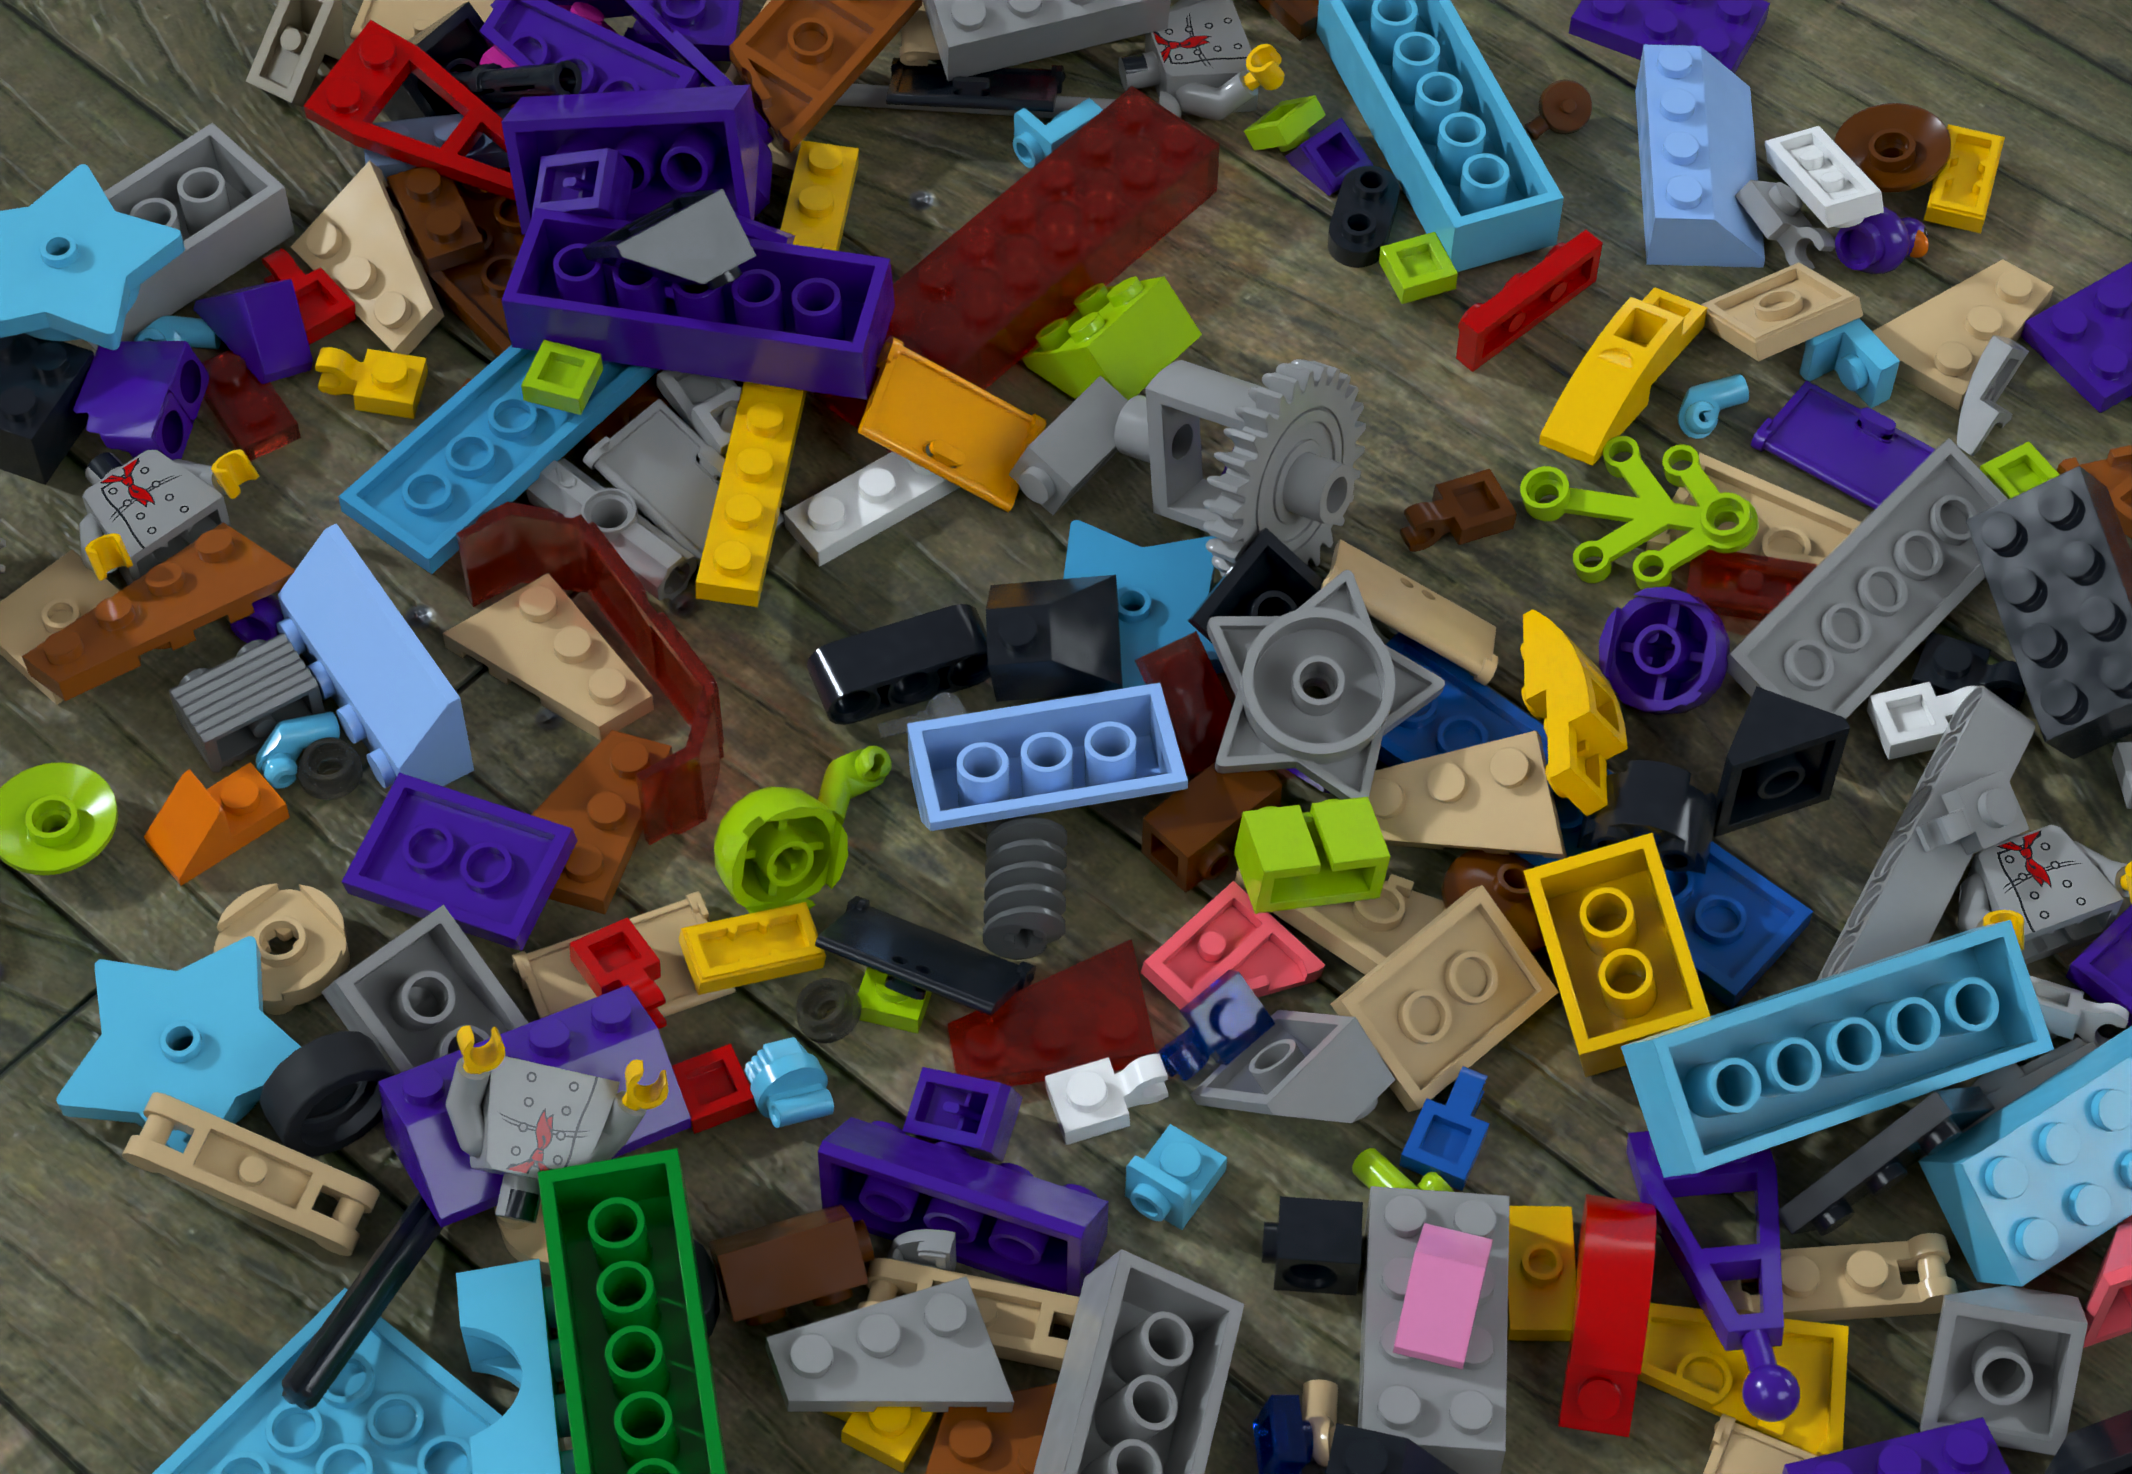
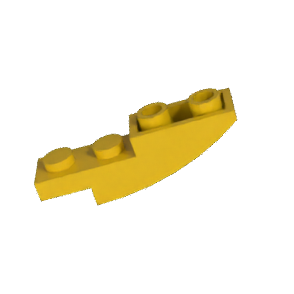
M1656 287L1642 301L1630 297L1600 333L1572 375L1540 434L1539 444L1560 452L1568 458L1593 466L1603 455V448L1610 439L1620 436L1648 405L1651 385L1704 328L1708 307Z
M1532 609L1523 614V643L1520 650L1524 660L1525 686L1522 687V698L1527 709L1536 719H1544V730L1548 741V763L1545 766V774L1551 788L1559 797L1568 798L1586 816H1589L1608 805L1606 760L1628 749L1625 723L1620 704L1611 684L1601 670L1549 618Z

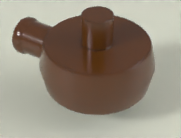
M1563 79L1555 81L1543 91L1540 97V115L1531 122L1526 123L1524 127L1534 140H1537L1540 135L1549 129L1559 134L1575 133L1582 129L1591 117L1593 108L1591 96L1583 85L1574 80Z

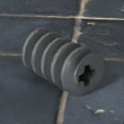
M1029 815L990 821L987 823L988 837L986 839L987 860L985 861V878L987 881L984 884V899L986 903L983 911L985 923L983 927V943L989 951L1000 957L1012 960L1030 959L1042 954L1047 948L1048 943L1059 940L1065 934V919L1061 915L1066 911V897L1062 892L1066 889V875L1063 870L1067 867V853L1063 848L1067 845V830L1061 824L1052 820Z

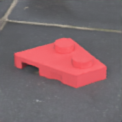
M1232 881L1144 961L1141 974L1185 1015L1190 1017L1315 982L1322 975L1325 964L1268 912L1255 914L1248 894L1237 883Z

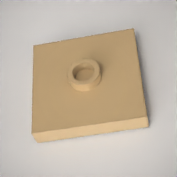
M1799 262L1701 304L1708 307L1704 327L1758 362L1863 316L1858 296Z
M73 549L0 601V654L52 702L58 705L63 699L29 675L22 656L43 643L50 635L61 631L94 609L101 601L118 593L119 590L107 579L99 581L95 572L84 566L81 556Z

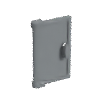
M658 399L609 439L606 436L589 449L583 458V462L592 470L596 468L617 489L629 493L635 500L636 507L662 532L692 553L696 558L697 565L700 566L720 483L716 479L717 476L721 478L725 459L661 399ZM779 512L776 530L785 523L784 515Z

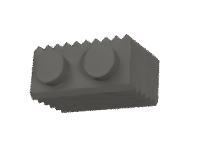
M284 633L268 641L261 639L251 641L238 651L236 657L212 669L199 668L193 670L183 677L178 686L169 690L177 720L210 770L217 773L220 772L223 766L231 767L235 760L242 761L246 755H254L256 750L262 747L279 722L325 713L319 685L315 677L312 676L309 668H306L304 661L300 659L297 651L294 650Z

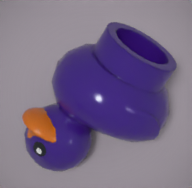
M1883 206L1884 213L1866 217L1855 226L1840 228L1835 239V250L1840 261L1850 269L1868 274H1886L1895 270L1905 258H1921L1927 253L1929 249L1927 229L1918 219L1912 217L1900 218L1896 213Z

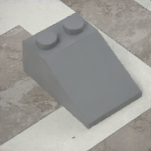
M444 904L340 976L322 991V994L349 1031H359L371 1038L395 1074L460 1050L457 1043V1032L463 1026H471L474 1034V1044L491 1038L492 1027H497L499 1033L502 1034L528 1024V1021Z

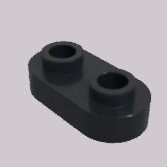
M1362 166L1353 169L1344 177L1328 232V250L1337 262L1349 267L1362 268L1379 261L1380 247L1388 243L1398 208L1400 191L1398 180L1388 170L1377 166Z

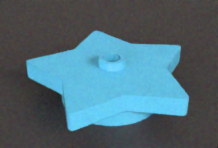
M86 164L77 166L29 207L0 211V338L26 333L44 340L70 341L82 339L110 350L118 349L126 314L135 303L141 284L185 251L181 231L116 212Z
M252 936L245 937L178 971L99 959L95 962L102 1034L58 1094L56 1101L63 1115L68 1117L137 1123L143 1128L147 1120L143 1111L152 1093L158 1092L174 1097L233 1124L241 1120L260 1100L264 1083L275 1068L301 1047L263 1013L261 953L255 938ZM173 1130L165 1146L184 1153L192 1135L180 1130Z

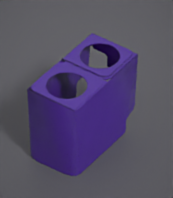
M121 341L119 348L116 350H110L98 345L73 411L75 413H88L89 418L86 430L89 433H99L107 448L129 452L133 457L132 459L146 450H158L171 460L182 459L210 376L186 341Z

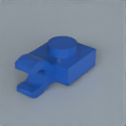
M1463 1066L1446 1105L1426 1098L1401 1154L1399 1166L1423 1176L1429 1172H1436L1450 1187L1463 1191L1485 1141L1490 1124L1474 1117L1485 1092L1483 1088L1488 1078L1487 1075Z

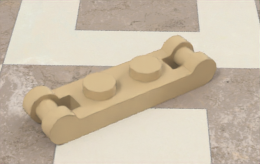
M158 1092L152 1093L143 1111L144 1116L147 1117L140 1135H132L122 1153V1157L127 1162L142 1170L163 1174L310 1238L321 1247L343 1256L352 1255L360 1238L356 1228L363 1213L372 1212L380 1195L376 1187L364 1180L174 1097ZM173 1130H180L192 1135L184 1153L165 1146ZM320 1192L334 1197L338 1201L331 1218L312 1210Z
M1925 1233L1914 1236L1908 1241L1781 1249L1784 1319L1822 1322L1941 1313L1944 1295L1958 1293L1956 1281L1951 1277H1947L1945 1264L1950 1260L1946 1237L1938 1233ZM1918 1271L1920 1282L1918 1284L1902 1285L1900 1272ZM1759 1278L1720 1282L1737 1313H1760V1295H1750L1742 1291L1741 1283L1757 1282L1759 1292Z
M875 1258L871 1260L867 1272L869 1283L866 1284L870 1291L867 1301L859 1303L857 1309L896 1298V1296L904 1293L910 1294L967 1276L997 1358L1061 1370L1068 1340L1051 1337L1054 1324L1072 1328L1079 1297L894 1259Z

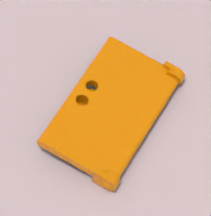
M890 336L884 343L876 363L880 370L859 425L858 433L994 506L1010 512L1020 486L1008 474L1025 449L1045 430L1046 419L1037 414L1030 415L906 348L901 340ZM926 446H929L930 452L933 454L932 456L926 453Z

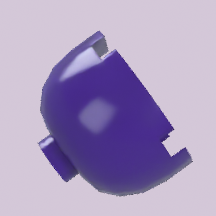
M1669 586L1645 588L1633 594L1638 597L1630 600L1622 609L1617 607L1610 614L1599 639V666L1604 676L1609 679L1613 690L1617 693L1615 695L1624 704L1654 715L1687 713L1705 704L1721 687L1728 670L1727 656L1730 653V639L1721 618L1700 598Z

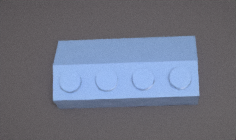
M1644 44L1635 95L1646 265L1763 268L1765 262L1763 233L1735 197L1750 180L1758 181L1750 87L1702 46Z
M337 523L326 528L278 593L284 620L276 624L279 634L284 633L298 655L302 653L310 664L306 668H309L312 676L315 677L322 699L325 700L332 696L339 706L336 714L349 740L353 744L362 740L370 751L367 754L368 763L383 788L393 785L399 773L445 786L474 771L459 695Z
M1160 683L907 723L910 775L921 822L930 831L1188 789L1187 775Z

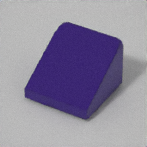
M1342 117L1285 156L1291 166L1328 196L1341 188L1344 177L1350 171L1362 166H1373V163Z

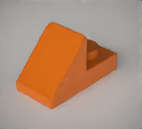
M251 762L208 789L204 787L189 769L180 777L144 835V840L160 862L182 886L284 822L290 816L285 801Z

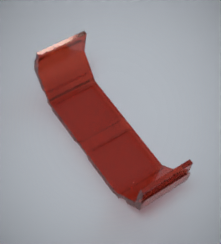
M506 502L481 515L475 524L456 533L468 600L473 607L519 583L529 584L547 573L550 574L561 589L588 593L691 728L685 748L636 774L645 840L651 845L672 833L679 835L706 821L719 778L720 759L724 757V736L718 685L712 674L663 612L657 614L648 602L646 591L641 582L594 522L587 523L581 514L574 518H569L549 508Z

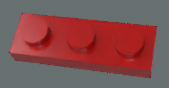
M1585 229L1568 243L1561 242L1555 245L1542 262L1525 274L1523 272L1515 274L1505 284L1502 291L1484 304L1476 303L1471 306L1462 316L1458 325L1459 338L1456 359L1470 371L1474 372L1596 282L1603 242Z

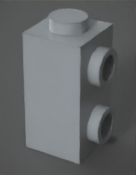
M1099 376L1025 449L1008 475L1019 484L1021 490L1029 499L1040 503L1049 513L1054 515L1118 452L1114 440L1115 426L1118 416L1128 400L1102 376Z

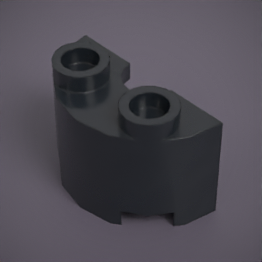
M1630 760L1627 771L1607 776L1608 805L1589 816L1583 814L1577 848L1592 851L1653 833L1664 869L1673 872L1691 871L1706 874L1717 815L1716 796L1713 792L1704 795L1702 791L1690 785L1691 773L1685 769L1658 761Z

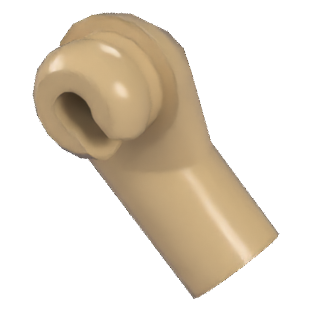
M1317 1379L1303 1384L1301 1436L1304 1445L1317 1464L1327 1467L1337 1423L1338 1385L1332 1381Z

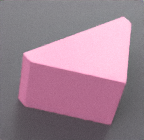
M1424 1223L1413 1257L1393 1353L1463 1370L1493 1239Z

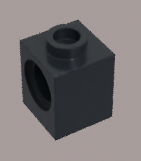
M1280 1196L1277 1222H1264L1262 1263L1275 1264L1274 1290L1356 1296L1361 1266L1363 1202Z

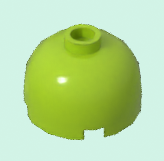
M769 786L750 792L737 801L721 820L714 839L715 869L731 897L738 904L745 907L749 913L806 902L808 909H811L816 904L806 898L818 893L825 884L832 890L840 880L848 859V835L843 826L836 820L832 811L814 797L798 788Z

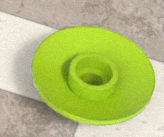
M63 762L34 766L12 777L0 788V859L18 871L33 875L61 874L77 869L93 860L110 842L118 822L117 802L109 784L91 769ZM55 827H64L59 831L48 833Z

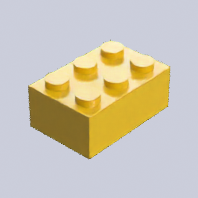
M1653 833L1524 870L1531 900L1585 1077L1626 1066L1627 1064L1621 1049L1623 1045L1710 1017Z

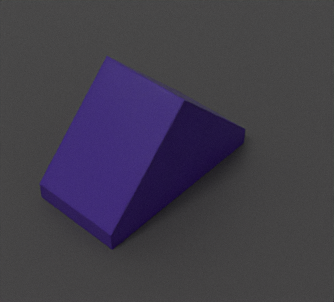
M610 148L542 156L532 215L535 208L626 221L634 170L618 151Z
M292 279L244 287L195 301L193 310L262 384L311 370L313 358Z
M922 1067L902 1131L934 1142L952 1143L967 1152L1003 1162L1023 1097L1011 1086L1000 1082Z

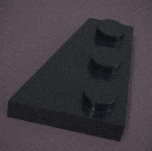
M1979 1086L1933 1092L1780 1208L1779 1217L1792 1235L1817 1230L1821 1236H1824L1834 1231L1855 1214L1851 1207L1870 1193L1873 1196H1878L1895 1186L1907 1176L1908 1171L1906 1169L1924 1156H1931L1951 1144L1962 1134L1964 1129L1994 1110V1106Z

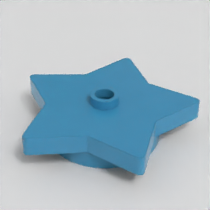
M1080 520L1071 522L1063 579L1116 575L1123 688L1160 683L1162 691L1165 692L1189 676L1225 673L1213 644L1187 621L1211 592L1216 568L1212 565L1213 555L1206 549V543L1208 540L1216 537L1208 536L1140 547Z

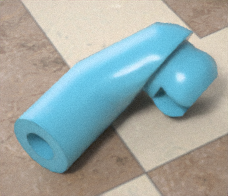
M162 316L138 332L134 338V341H186L190 347L219 349L221 345V339L202 318Z
M1735 374L1690 387L1685 394L1677 415L1681 430L1687 436L1695 439L1710 435L1717 426V418L1721 409L1748 402L1749 389L1745 378L1741 374Z
M330 711L287 719L276 724L256 754V769L273 788L288 787L296 780L295 774L298 772V766L295 762L303 749L338 742L340 729L335 714Z

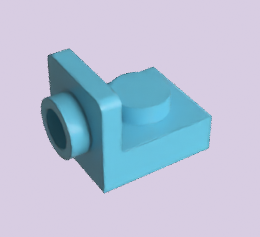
M1088 98L1072 109L1060 112L1050 123L1044 125L1026 108H1022L1014 114V151L1026 167L1036 169L1050 183H1053L1104 150V110Z
M1858 318L1807 340L1799 374L1806 381L1810 382L1835 370L1843 385L1850 391H1855L1872 409L1890 399L1900 360Z
M1170 1124L1144 1159L1134 1156L1126 1166L1125 1197L1129 1198L1132 1205L1147 1218L1154 1221H1162L1164 1219L1183 1230L1225 1173L1227 1157Z

